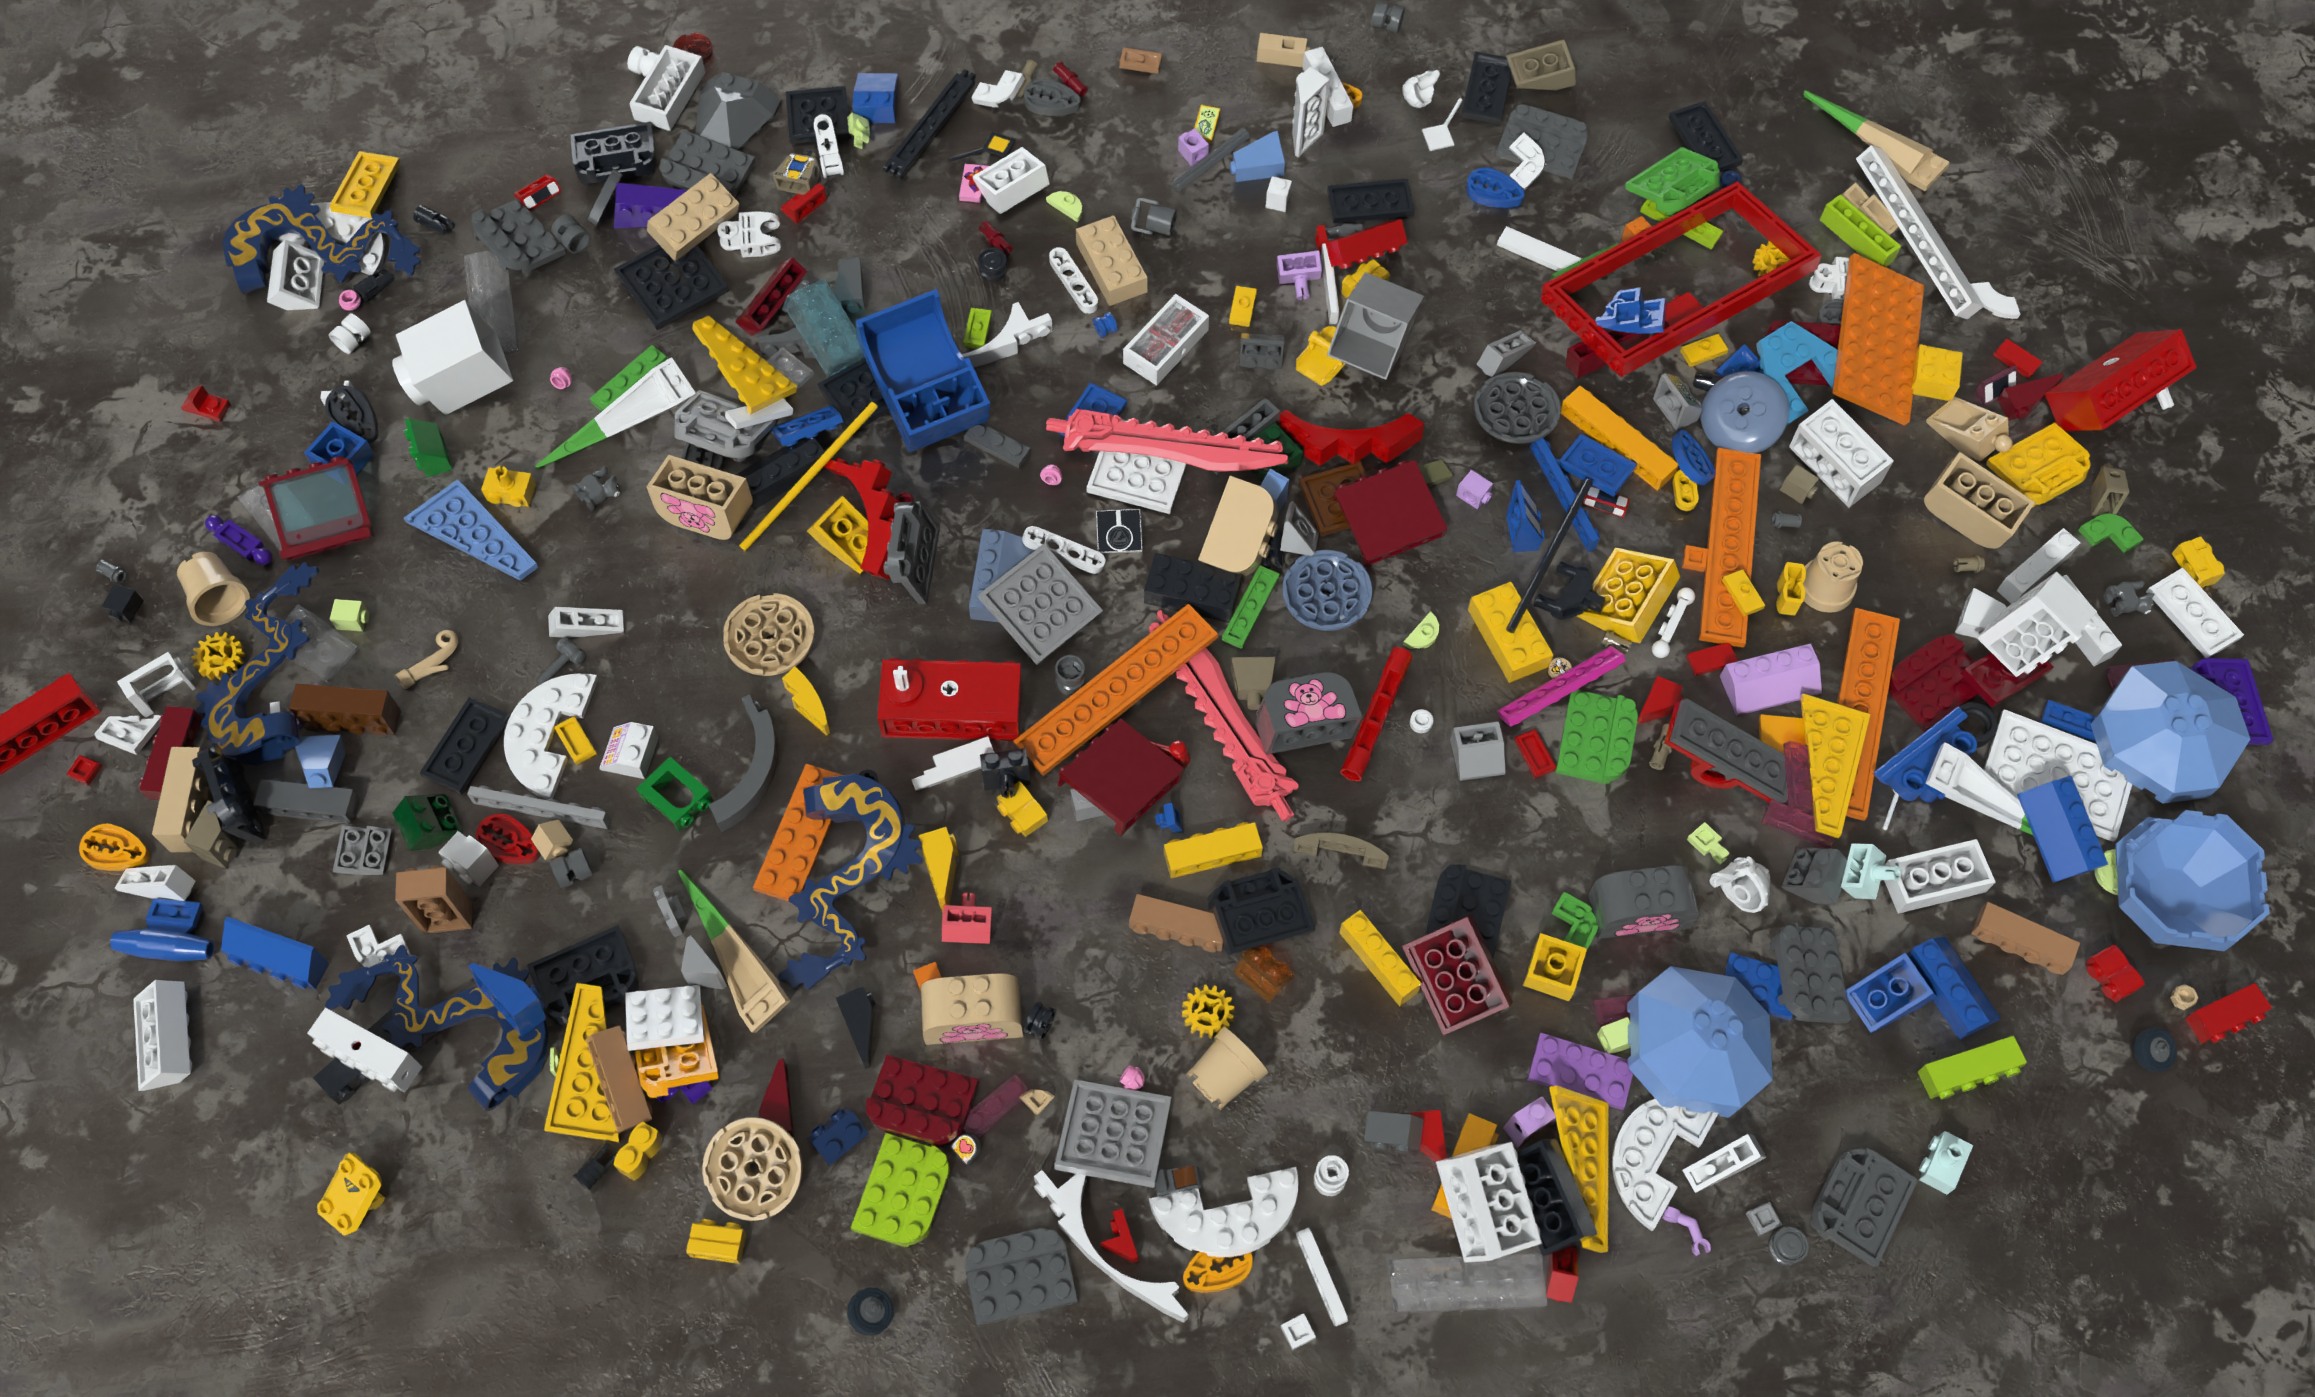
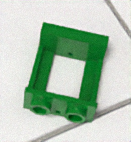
M671 757L636 788L640 798L646 803L650 802L675 825L679 832L683 828L688 827L693 822L694 817L698 813L705 811L709 807L708 804H711L713 800L709 790ZM674 777L693 793V800L687 807L676 808L659 794Z

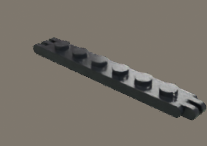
M966 69L961 74H955L883 167L884 172L888 173L890 171V174L893 176L897 174L899 179L905 176L975 85L976 74L972 72L969 74V71Z

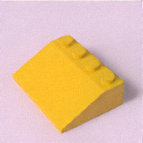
M1615 548L1592 584L1593 590L1599 596L1605 598L1604 609L1602 612L1588 609L1583 614L1577 615V617L1604 631H1614V634L1628 641L1641 643L1680 578L1674 559Z

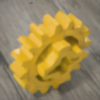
M1768 241L1767 246L1761 244L1760 248L1756 250L1752 261L1755 264L1753 269L1760 270L1758 276H1762L1789 262L1790 259Z
M215 632L213 638L206 635L207 641L199 640L200 648L193 649L197 654L192 656V660L195 662L193 666L203 677L207 676L210 680H213L215 676L221 680L224 673L231 676L230 672L232 670H238L236 667L238 664H244L240 657L246 656L240 641L234 635L230 637L227 632L222 636Z
M1204 985L1203 991L1196 987L1194 989L1195 995L1187 994L1188 1001H1183L1182 1006L1187 1010L1182 1011V1017L1187 1018L1184 1023L1185 1026L1192 1025V1034L1198 1030L1200 1031V1038L1204 1036V1033H1208L1209 1038L1212 1039L1213 1033H1218L1223 1027L1229 1030L1230 1024L1228 1022H1233L1234 1016L1230 1013L1234 1012L1235 1007L1230 1005L1232 1002L1231 997L1225 998V990L1218 993L1217 986L1214 985L1212 990H1208V986ZM1197 1002L1198 1009L1194 1010V1013H1192V1008L1194 1004ZM1207 1008L1208 1011H1212V1014L1204 1013V1009ZM1224 1010V1017L1219 1021L1218 1014Z

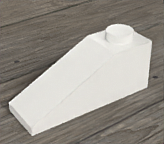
M554 607L548 615L549 637L575 638L624 632L623 610Z
M177 865L126 868L115 889L148 898L185 901L191 893L195 880Z
M1747 1134L1683 1169V1172L1694 1192L1697 1193L1767 1157L1755 1136Z

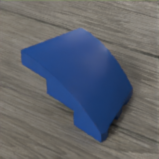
M1641 288L1619 290L1614 299L1605 307V313L1601 317L1596 318V324L1607 329L1627 333L1664 332L1666 299L1644 301Z
M1744 344L1714 374L1726 377L1727 375L1742 371H1753L1764 374V371L1760 367V359Z

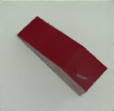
M2063 373L2004 388L1997 401L2008 421L2026 418L2046 399L2045 393L2061 382L2064 377Z
M784 1058L778 1059L759 1109V1118L777 1123L792 1137H795L787 1064Z

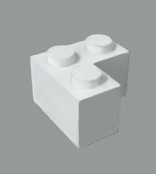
M459 831L438 852L443 858L441 863L450 871L455 869L460 874L459 877L469 885L473 882L480 887L499 866L485 846L470 835L465 837Z

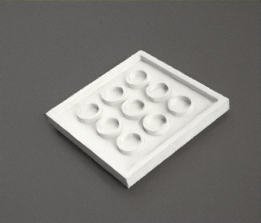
M1100 451L1086 488L1087 493L1170 514L1187 464L1150 455Z

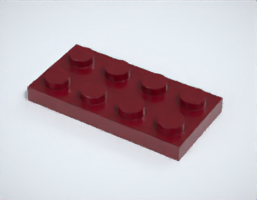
M1990 653L1966 667L1960 674L1993 707L2045 676L2054 667L2048 660L2043 664L2038 662L2036 668L2030 673L2026 674L2023 672L2016 677L2000 660Z

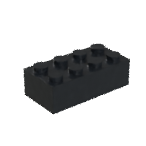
M1155 553L1144 589V604L1180 611L1189 604L1201 617L1229 623L1239 594L1242 573H1232L1211 565Z

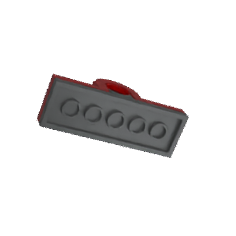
M1687 698L1675 703L1664 744L1692 759L1690 768L1691 775L1695 780L1706 786L1719 789H1728L1739 785L1774 806L1787 802L1797 761Z

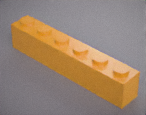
M1579 386L1563 400L1560 412L1563 416L1596 442L1637 463L1634 473L1658 491L1675 475L1678 463L1673 457L1665 454L1655 443L1645 438L1639 430L1630 426L1624 418L1615 414L1606 404L1596 399L1590 391Z

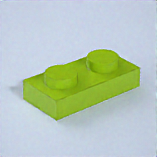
M971 308L963 340L964 347L979 349L986 345L992 310Z

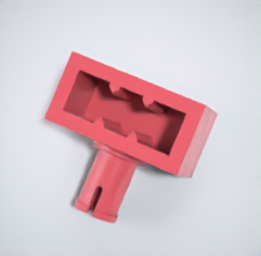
M967 893L961 895V906L943 905L942 942L990 944L992 907H975L976 895L970 893L969 901H967Z

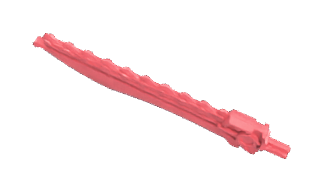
M1076 409L1072 416H1069L1068 421L1049 418L1046 421L1047 431L1065 433V444L1063 446L1065 451L1075 450L1079 447L1082 452L1092 450L1150 455L1186 463L1208 471L1256 470L1284 463L1288 464L1289 462L1288 456L1279 454L1283 451L1282 443L1279 441L1266 445L1264 440L1260 438L1248 442L1242 435L1229 439L1228 435L1224 432L1210 436V432L1206 429L1193 433L1192 429L1188 426L1175 430L1174 426L1170 423L1157 427V423L1152 420L1145 424H1139V420L1135 418L1123 422L1121 417L1117 415L1113 416L1112 414Z
M1162 610L1157 612V619L1161 625L1170 618L1162 613ZM1152 623L1149 626V633L1157 629L1160 624ZM1207 648L1203 649L1187 663L1251 757L1246 753L1187 664H1184L1176 671L1177 679L1188 683L1185 686L1186 694L1197 698L1195 709L1206 713V717H1204L1205 725L1216 729L1213 732L1214 740L1225 744L1223 755L1234 759L1235 762L1232 764L1233 771L1236 772V776L1253 804L1256 806L1272 805L1282 822L1290 820L1294 813L1284 797L1292 793L1293 790H1297L1298 783L1292 778L1286 777V769L1279 764L1272 754L1266 755L1261 739L1249 724L1234 699L1219 663Z

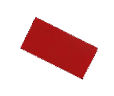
M2006 339L1993 355L2028 379L2042 364L2041 360L2009 339Z
M1730 643L1688 653L1686 656L1694 676L1723 669L1726 664L1738 662Z
M1536 729L1514 738L1534 778L1556 770L1557 767Z

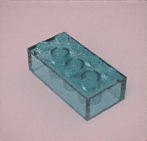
M821 279L787 296L784 308L827 377L865 358L857 342L854 325L825 279Z

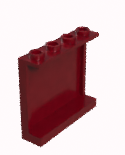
M1407 460L1402 461L1395 468L1389 470L1388 468L1381 469L1374 476L1369 478L1368 476H1363L1357 479L1356 483L1351 485L1342 484L1334 491L1332 499L1333 501L1337 500L1361 551V562L1364 568L1444 537L1447 532L1446 524L1415 460L1410 462Z
M1120 719L1117 723L1110 724L1100 738H1094L1085 751L1081 750L1075 756L1072 763L1065 764L1060 769L1058 786L1061 787L1065 783L1070 785L1116 822L1114 831L1122 836L1181 781L1184 768Z

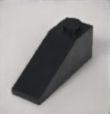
M861 986L835 998L863 1065L867 1069L870 1067L874 1025L872 1006L876 1004L871 992L866 993L864 987Z

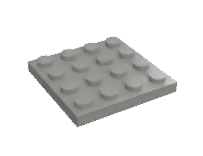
M1045 544L978 595L980 601L1036 665L1103 611Z
M1074 1079L1054 1170L1154 1188L1171 1097Z

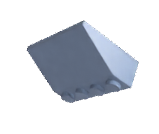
M982 529L969 603L971 619L999 622L980 601L978 595L1035 551L1023 544L1022 537L1006 531Z

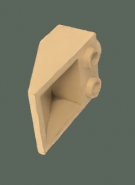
M1955 396L1926 419L1928 425L1962 454L1980 462L1995 449L1999 452H2007L2013 444L2012 439L2009 437L2007 417Z

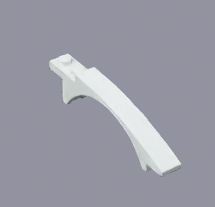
M1019 302L1012 305V311L1005 327L992 341L977 350L961 355L965 359L969 357L972 366L977 367L1017 354L1018 345L1026 344L1030 340L1044 337L1052 332V319L1047 313L1029 321Z
M1042 1170L1034 1176L1035 1190L1042 1198L1047 1196L1052 1202L1050 1208L1057 1217L1063 1216L1058 1221L1059 1228L1092 1263L1124 1289L1161 1312L1183 1323L1188 1320L1187 1312L1174 1298L1179 1293V1286L1175 1282L1150 1283L1130 1278L1113 1269L1095 1251L1086 1235L1081 1217L1082 1197L1087 1182L1086 1175H1074L1059 1189L1056 1188Z

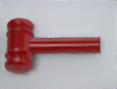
M1150 741L1165 754L1172 756L1173 760L1182 767L1190 763V756L1184 742L1174 741L1170 746Z

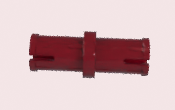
M1058 62L1054 66L1053 71L1063 80L1065 86L1070 87L1079 97H1083L1087 93L1088 87L1063 62Z
M989 221L982 222L981 224L985 229L980 225L979 231L987 237L988 243L1003 251L1006 256L1010 255L1006 249L1012 252L1013 247L1004 239V235L997 231Z

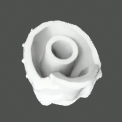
M1738 857L1726 868L1711 875L1710 884L1714 888L1720 886L1727 898L1742 911L1755 913L1768 905L1769 887L1771 885L1769 870L1763 865L1755 863L1751 857Z

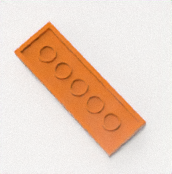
M805 764L754 883V891L789 902L791 895L804 890L805 881L810 878L833 821L831 819L814 820L806 817L803 790L810 786L823 784V778L842 776L841 774Z

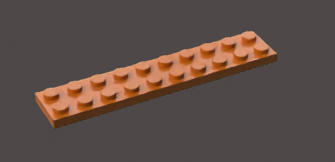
M1717 448L1715 477L1713 478L1707 544L1708 552L1699 631L1700 641L1719 644L1730 643L1731 646L1743 648L1746 644L1748 615H1742L1722 579L1724 576L1743 569L1751 581L1761 454Z
M1187 604L1013 741L1014 745L1018 749L1026 748L1027 759L1044 776L1218 638V633Z
M1855 608L1851 620L1837 704L1870 714L1846 813L1847 817L1865 821L1868 815L1874 779L1873 772H1875L1900 619Z

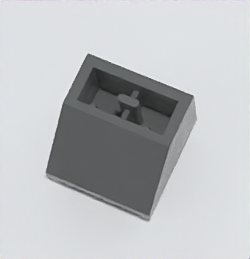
M1241 333L1239 366L1281 369L1284 336Z
M1797 847L1781 887L1813 903L1836 905L1842 890L1841 884L1847 859L1838 849Z

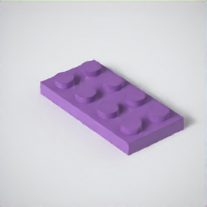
M1540 1032L1527 1080L1547 1087L1557 1085L1607 1102L1608 1106L1623 1110L1626 1105L1633 1073L1628 1068L1627 1059Z

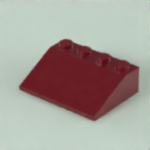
M1472 914L1402 946L1416 978L1421 982L1423 993L1443 1035L1508 1008L1513 1003Z

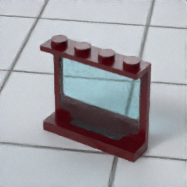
M344 456L332 458L331 463L322 464V462L310 464L309 468L305 470H300V468L290 469L286 471V475H268L264 477V481L258 482L259 486L264 488L282 547V550H279L282 560L289 561L375 537L353 462L348 458L345 459Z

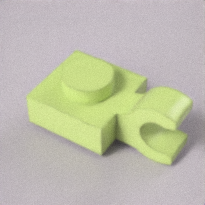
M851 113L848 116L849 133L854 135V146L862 149L863 142H869V120Z
M1705 822L1688 836L1687 840L1704 856L1710 852L1712 858L1719 865L1727 860L1726 857L1730 853L1719 844L1722 837Z

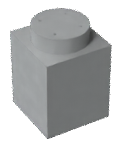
M1365 272L1347 298L1327 356L1386 380L1404 350L1424 296Z

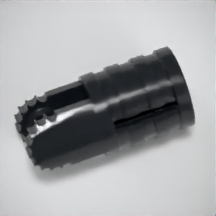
M424 205L418 206L413 215L415 222L441 235L455 227L454 221Z
M382 268L364 278L357 285H354L353 288L360 298L366 302L392 283L395 277L392 273Z
M1698 371L1693 380V387L1708 392L1716 382L1724 377Z
M1277 529L1274 537H1270L1268 545L1271 547L1266 558L1263 557V567L1267 569L1271 568V557H1275L1277 568H1283V551H1280L1283 532Z
M604 1142L588 1159L589 1161L573 1175L589 1191L602 1175L606 1174L614 1165L617 1153L613 1154L604 1166L596 1161L608 1150L609 1144L607 1142Z

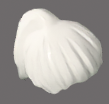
M1438 70L1426 71L1406 81L1402 90L1404 98L1409 105L1421 108L1431 103L1434 91L1433 85L1440 75Z

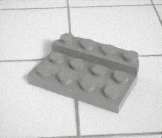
M699 390L676 411L674 436L678 440H683L716 454L733 458L734 461L742 462L746 457L754 453L755 445L775 426L776 419L735 429L725 418L726 411L744 406Z

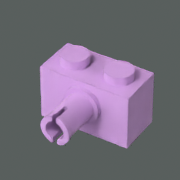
M1319 251L1277 256L1279 284L1294 282L1297 300H1302V292L1304 300L1310 298L1307 281L1321 279L1322 269Z

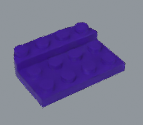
M2205 658L2189 668L2236 697L2250 736V741L2247 745H2269L2274 741L2248 659Z

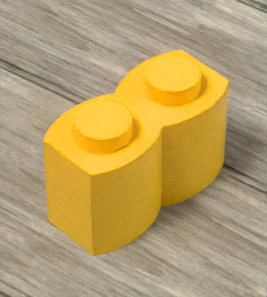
M1787 562L1778 578L1777 589L1779 596L1776 601V607L1779 614L1795 616L1805 599L1803 583L1806 578V569L1803 564Z
M1019 781L1015 784V796L1010 798L1009 790L1007 791L1008 798L1002 797L1001 794L997 796V809L1003 817L1008 816L1012 820L1010 824L1017 834L1021 832L1027 837L1047 823L1048 818L1043 808Z
M641 1122L630 1134L628 1144L618 1151L614 1160V1166L620 1173L634 1181L637 1180L645 1172L649 1159L660 1150L663 1137L658 1130L645 1122Z

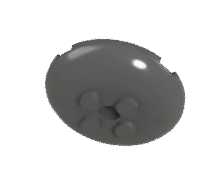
M1508 372L1488 379L1482 388L1477 391L1474 411L1479 424L1493 437L1508 443L1525 444L1544 438L1555 428L1559 421L1561 405L1556 392L1546 382L1543 384L1534 379V376L1530 374Z

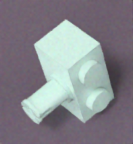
M1851 844L1841 887L1854 898L1876 899L1880 881H1899L1900 877L1895 875L1901 876V869L1899 866H1884L1886 855L1873 844Z
M1946 1131L1938 1137L1934 1136L1928 1146V1149L1931 1150L1928 1158L1925 1157L1919 1167V1171L1922 1172L1919 1180L1945 1194H1949L1956 1188L1973 1145Z

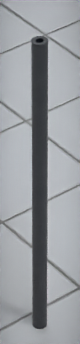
M1584 480L1506 628L1508 632L1514 633L1587 496L1593 484L1592 480Z

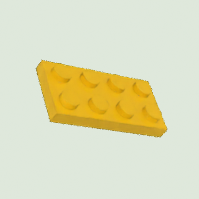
M359 151L330 203L331 212L372 218L400 166L399 158Z

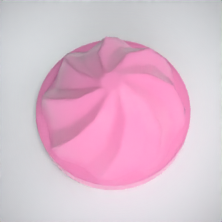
M560 367L552 371L550 381L556 388L564 389L572 383V374L569 369Z
M1129 1065L1119 1082L1124 1085L1125 1089L1137 1090L1144 1085V1074L1137 1066L1134 1068Z

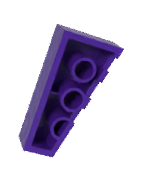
M616 183L614 228L647 227L649 219L687 190Z

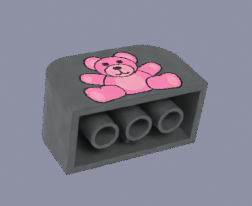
M1331 672L1308 673L1297 678L1286 677L1281 681L1271 684L1265 692L1255 722L1267 755L1350 739L1362 718V714L1352 687L1344 677Z
M1674 865L1611 873L1597 879L1588 894L1592 913L1596 918L1598 926V939L1692 928L1699 917L1689 870L1685 866Z

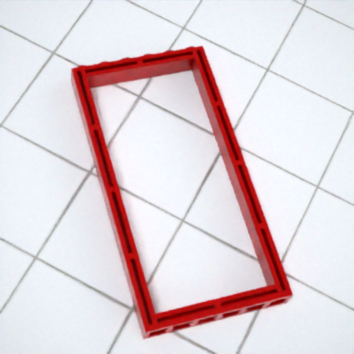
M1737 181L1543 284L1541 300L1572 332H1575L1582 339L1584 344L1588 345L1599 358L1603 359L1612 371L1623 377L1816 271L1821 254ZM1731 208L1790 259L1789 262L1628 350L1621 347L1568 296Z

